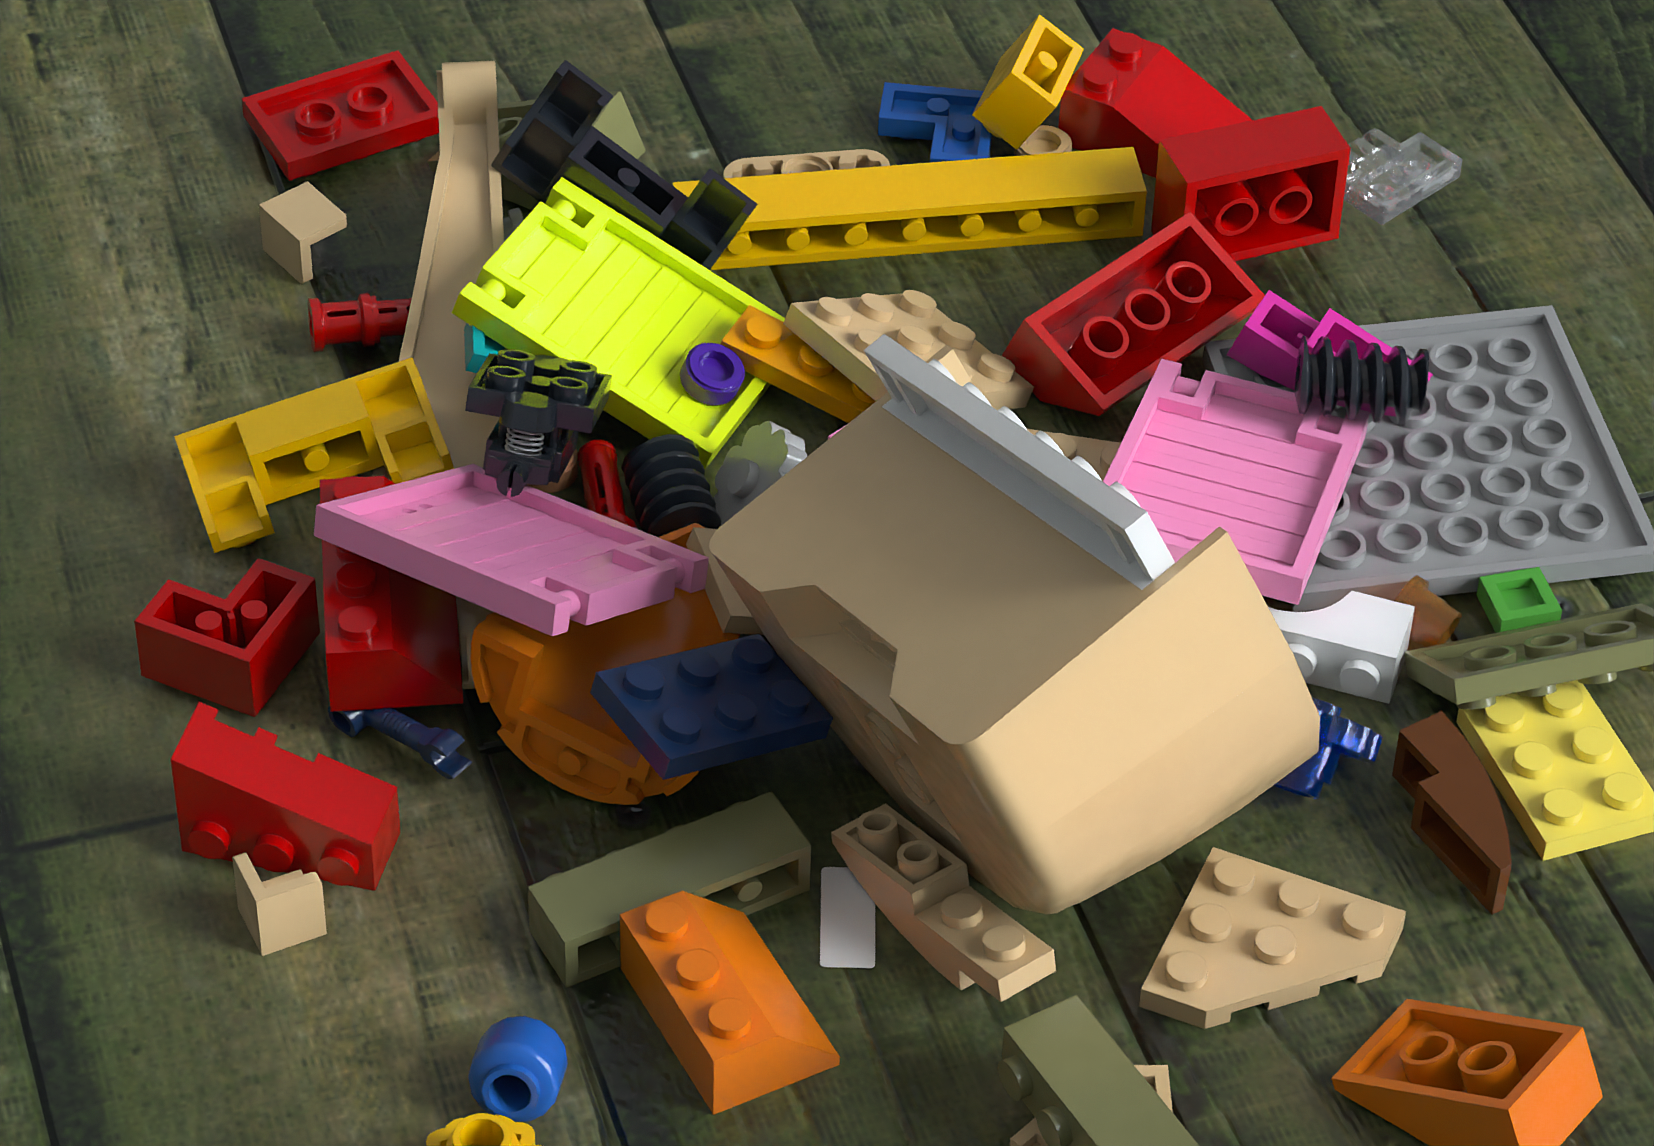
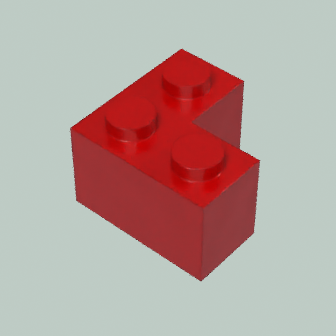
M258 558L226 599L168 579L134 621L141 676L256 717L320 634L315 578Z

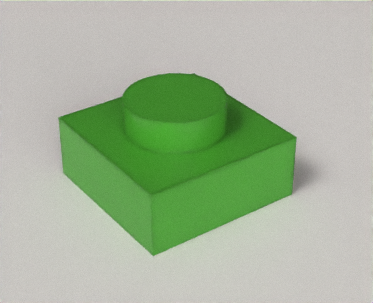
M1540 567L1479 577L1476 595L1495 633L1561 620L1562 609Z

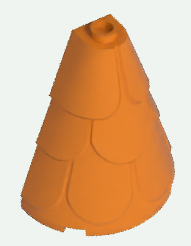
M693 523L658 538L688 549L686 543L693 527H705ZM675 587L673 599L587 626L569 619L568 632L555 636H550L495 612L488 614L486 619L480 622L473 631L470 655L471 670L480 703L489 702L502 724L501 728L497 731L498 735L511 751L534 772L561 789L593 801L621 805L639 804L644 797L662 793L669 796L688 784L699 771L663 780L591 695L590 691L596 672L738 639L740 634L723 633L705 589L689 593Z

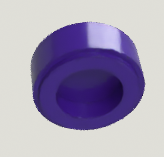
M703 343L692 348L680 371L681 383L686 392L699 402L709 405H722L734 399L745 377L744 365L738 355L731 349L716 343Z

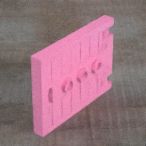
M1161 359L1103 482L1109 486L1115 481L1119 482L1134 496L1140 507L1148 512L1175 562L1220 526L1230 535L1261 595L1299 605L1365 439L1370 412L1360 409L1355 420H1349L1347 413L1345 418L1333 415L1324 417L1320 399L1313 398L1306 414H1300L1294 392L1208 370L1205 371L1200 382L1181 377V363Z
M475 464L316 505L315 537L550 636L568 632L569 619L587 626L673 599L675 587L692 593L705 589L709 557L528 485H525L523 491L515 497H511L512 488H510L507 496H505L497 488V478L486 475L485 470Z

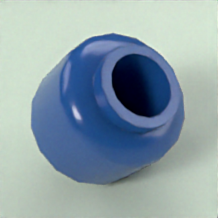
M527 1016L507 1017L492 1024L480 1038L471 1063L468 1079L472 1096L480 1108L487 1113L503 1115L514 1122H530L543 1116L556 1102L568 1064L565 1044L557 1032L543 1021Z

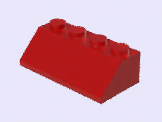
M1188 212L1025 318L1001 356L1011 361L1015 366V372L1034 386L1032 392L1040 401L1100 416L1151 382L1161 359L1179 363L1252 314L1265 295L1191 212Z
M349 476L337 479H320V504L394 485L395 483L385 476ZM322 540L325 647L330 711L463 703L456 596Z

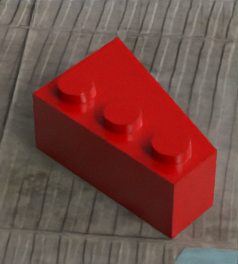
M198 702L170 759L182 851L198 854L208 859H222L232 862L233 856L246 852L253 866L261 867L271 872L290 873L301 869L303 875L316 872L320 880L328 881L335 885H348L375 891L400 835L397 786L320 753L317 754L314 762L275 746L278 735L258 727L255 735L251 736L215 720L218 709Z

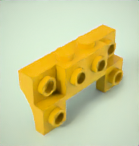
M412 357L174 436L214 553L232 547H244L253 543L256 539L275 533L266 505L319 488L320 479L355 476L385 466L390 480L398 484L454 469L450 453Z

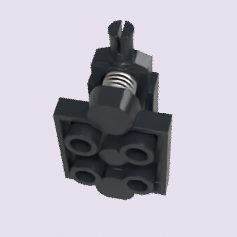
M503 349L498 351V355L489 353L468 387L465 411L499 417L486 442L483 470H485L486 475L497 478L496 483L500 493L507 496L508 491L512 488L511 497H515L523 491L524 486L527 484L548 485L549 482H559L576 449L578 432H592L609 399L612 375L597 373L595 365L584 361L568 360L547 355H533L516 349Z

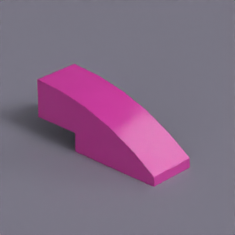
M1268 290L1226 355L1258 374L1295 390L1297 359L1303 335L1306 337L1309 353L1312 352L1317 340L1321 336L1328 337L1331 340L1334 356H1336L1343 341L1346 339L1355 342L1359 359H1361L1367 345L1371 342L1378 343L1381 347L1384 362L1392 348L1331 308H1329L1321 322H1318ZM1407 358L1408 364L1410 365L1412 360ZM1428 372V381L1433 375L1430 372ZM1338 400L1336 405L1346 407L1345 401ZM1363 403L1361 410L1371 413L1370 405ZM1387 407L1384 415L1396 417L1394 407Z

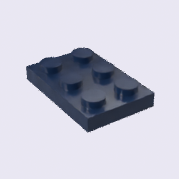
M760 634L596 672L590 691L591 695L663 780L824 739L827 737L833 720L830 713Z

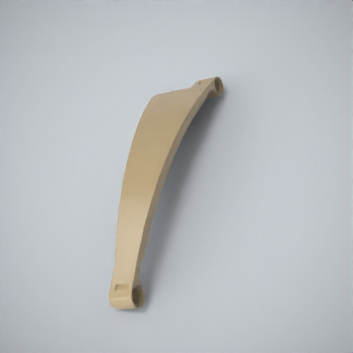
M495 61L442 63V70H436L440 156L399 361L413 358L439 429L450 453L454 469L470 464L483 468L486 442L499 417L465 411L468 387L477 373L465 371L464 327L466 322L451 312L459 293L469 282L476 283L482 267L504 243L501 173L491 166L500 151ZM385 466L373 470L372 476H385L390 480ZM456 596L459 647L462 660L463 689H475L470 659L473 631L493 611Z

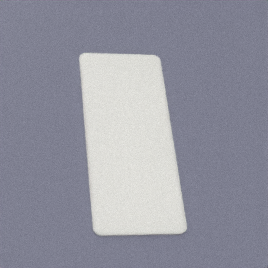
M824 867L821 870L820 965L831 968H873L875 966V903L849 867Z

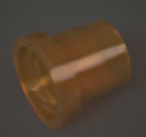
M1416 575L1404 586L1394 601L1415 606L1410 633L1412 641L1424 647L1444 644L1458 626L1462 613L1428 590L1429 582Z

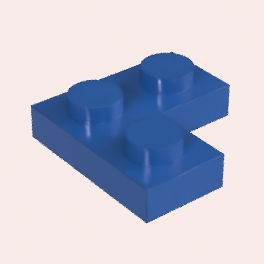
M884 82L878 119V135L899 137L906 140H933L930 162L990 158L993 137L983 124L972 116L984 91Z

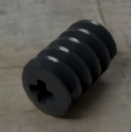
M1303 335L1295 376V397L1298 411L1300 414H1306L1315 397L1320 398L1324 417H1330L1339 400L1345 401L1348 419L1355 420L1364 403L1370 405L1373 423H1380L1387 407H1394L1398 426H1405L1412 410H1419L1421 412L1424 405L1428 383L1429 352L1427 349H1419L1409 365L1403 346H1395L1384 362L1381 347L1378 343L1371 342L1367 345L1361 359H1359L1355 342L1346 339L1343 341L1336 356H1334L1331 340L1328 337L1321 336L1317 340L1312 352L1309 353L1306 337Z
M672 434L653 437L643 444L634 447L625 456L621 469L624 472L625 483L630 491V499L635 507V516L640 524L641 531L660 537L693 523L710 529H718L721 526L722 521L716 511L715 500L710 493V484L705 477L704 466L699 460L698 448L692 440L682 435Z

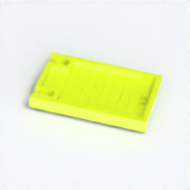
M563 177L551 189L546 204L540 201L486 262L479 273L476 283L469 282L459 293L451 312L469 325L475 326L484 332L486 336L507 349L522 350L533 355H547L568 360L584 361L595 365L597 373L612 375L609 399L603 410L648 439L672 434L682 435L692 440L698 448L699 460L703 464L704 469L711 463L771 384L745 371L741 387L737 395L730 402L722 405H709L699 402L686 392L680 379V371L689 351L703 343L721 345L722 339L749 305L783 322L785 320L784 317Z

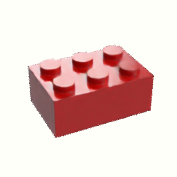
M1322 106L1160 140L1151 232L1155 235L1188 212H1191L1234 261L1338 239L1351 148Z

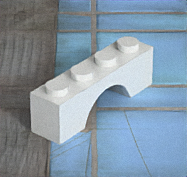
M1351 591L1339 602L1315 611L1290 612L1268 607L1293 652L1306 683L1390 703L1405 660L1404 652L1408 651L1415 606Z

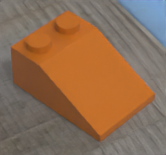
M1406 999L1331 1078L1336 1091L1429 1146H1560L1603 1098L1583 1027L1413 999Z

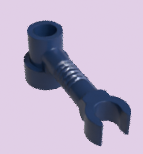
M330 706L328 707V714L333 724L349 737H355L364 728L370 726L420 753L426 763L432 765L440 775L447 779H454L472 763L471 760L455 751L465 741L460 734L449 728L444 730L439 727L430 729L398 712L397 710L400 707L334 712L330 711Z

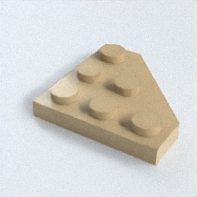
M1213 847L1141 988L1139 1007L1202 1029H1207L1230 1022L1231 1013L1262 1003H1264L1267 1010L1318 996L1320 986L1350 977L1353 978L1356 984L1382 976L1401 935L1406 911Z

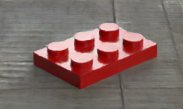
M398 50L242 98L244 118L289 181L356 159H363L400 145L417 142L439 133L438 102Z

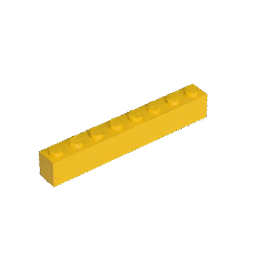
M1133 147L724 178L758 205L711 270L1143 236L1147 190ZM700 180L673 182V186L689 197Z

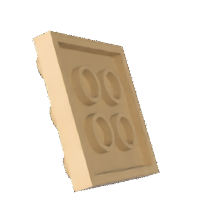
M905 290L901 294L889 295L866 293L861 297L843 299L822 297L819 301L791 303L783 323L875 401L888 391L864 350L883 334L925 362L945 345L951 347L973 385L983 393L991 406L996 410L1003 406L1009 409L1026 407L1034 388L1033 385L1015 372V366L1011 361L990 352L975 339L976 335L970 328L953 322L936 308L937 304L933 298L919 291Z

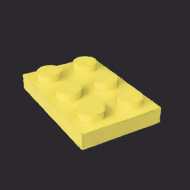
M1577 680L1556 684L1557 690L1554 693L1538 697L1520 696L1517 692L1495 697L1496 703L1482 709L1468 710L1459 708L1456 721L1542 861L1654 832V791L1583 683H1579Z

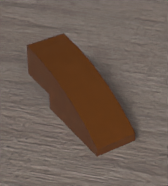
M1440 711L1399 730L1392 776L1415 799L1410 828L1493 915L1503 910L1512 866L1506 822L1499 798L1486 769L1466 738L1443 711Z

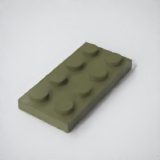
M1640 603L1405 651L1407 677L1427 687L1433 694L1441 695L1455 703L1458 708L1471 710L1490 707L1496 703L1495 697L1517 692L1520 696L1538 697L1554 693L1557 690L1556 684L1574 680L1583 684L1607 683L1617 678V671L1632 668L1654 672V609Z

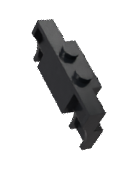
M565 60L555 71L532 107L504 143L491 166L537 201H541L546 204L553 186L563 177L700 265L711 270L758 204L712 169L706 172L689 197L684 195L594 127L613 98V95Z

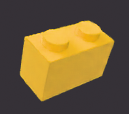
M1039 14L1001 56L972 116L979 120L989 133L995 137L1002 138L1017 150L1057 107L1084 48Z

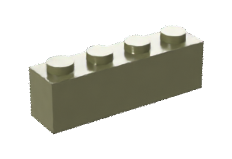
M771 791L748 801L734 803L725 810L689 824L675 826L666 833L625 849L614 850L605 857L564 873L550 875L543 881L528 886L530 933L567 988L621 966V913L683 890L744 912L747 916L809 891L811 844Z
M1077 995L1004 1028L1002 1060L998 1063L1001 1083L1008 1095L1015 1101L1022 1100L1037 1119L1040 1133L1048 1146H1199Z

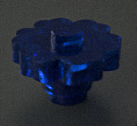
M1312 698L1320 716L1319 752L1273 786L1318 800L1323 785H1331L1340 756L1345 758L1351 757L1367 763L1375 762L1383 736L1374 733L1368 727L1340 717L1342 711L1340 707Z

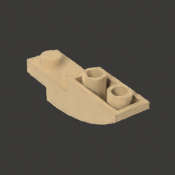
M886 803L831 832L832 843L878 908L913 947L958 989L963 990L977 983L1002 1002L1056 971L1053 948L970 887L967 864Z

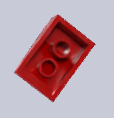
M1112 28L1070 78L1060 101L1059 129L1071 138L1072 148L1080 151L1133 147L1141 173L1156 178L1160 140L1252 121V119L1163 45L1145 40L1133 33Z

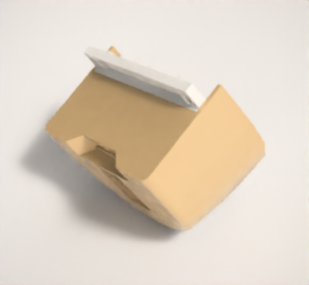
M885 334L869 345L864 352L888 392L713 533L709 541L710 551L770 645L833 717L832 729L863 767L932 839L967 864V872L973 878L1015 908L1042 914H1054L1092 897L1158 862L1239 811L1319 752V713L1293 652L1228 532L1219 526L1175 562L1148 512L1140 507L1134 496L1121 483L1115 481L1112 485H1107L1085 459L1076 456L1070 460L1064 456L1058 445L1045 432L1040 430L1033 435L1027 431L1021 420L1008 407L1003 406L999 410L993 408L983 393L973 385L956 353L948 345H945L926 362Z

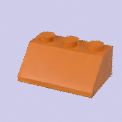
M682 890L620 914L621 970L713 1115L839 1065V1054L744 912Z

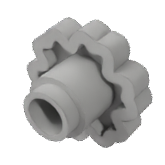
M765 421L760 426L755 425L749 428L743 439L742 446L736 445L730 448L723 465L715 477V486L718 492L714 496L716 511L722 521L721 526L807 457L805 442L802 438L771 421Z

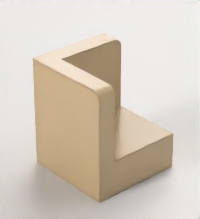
M308 181L259 204L263 250L299 283L303 284L313 279L310 245L346 228V214Z
M246 852L232 857L238 910L262 956L327 934L323 887L316 872L303 875L301 869L261 882Z

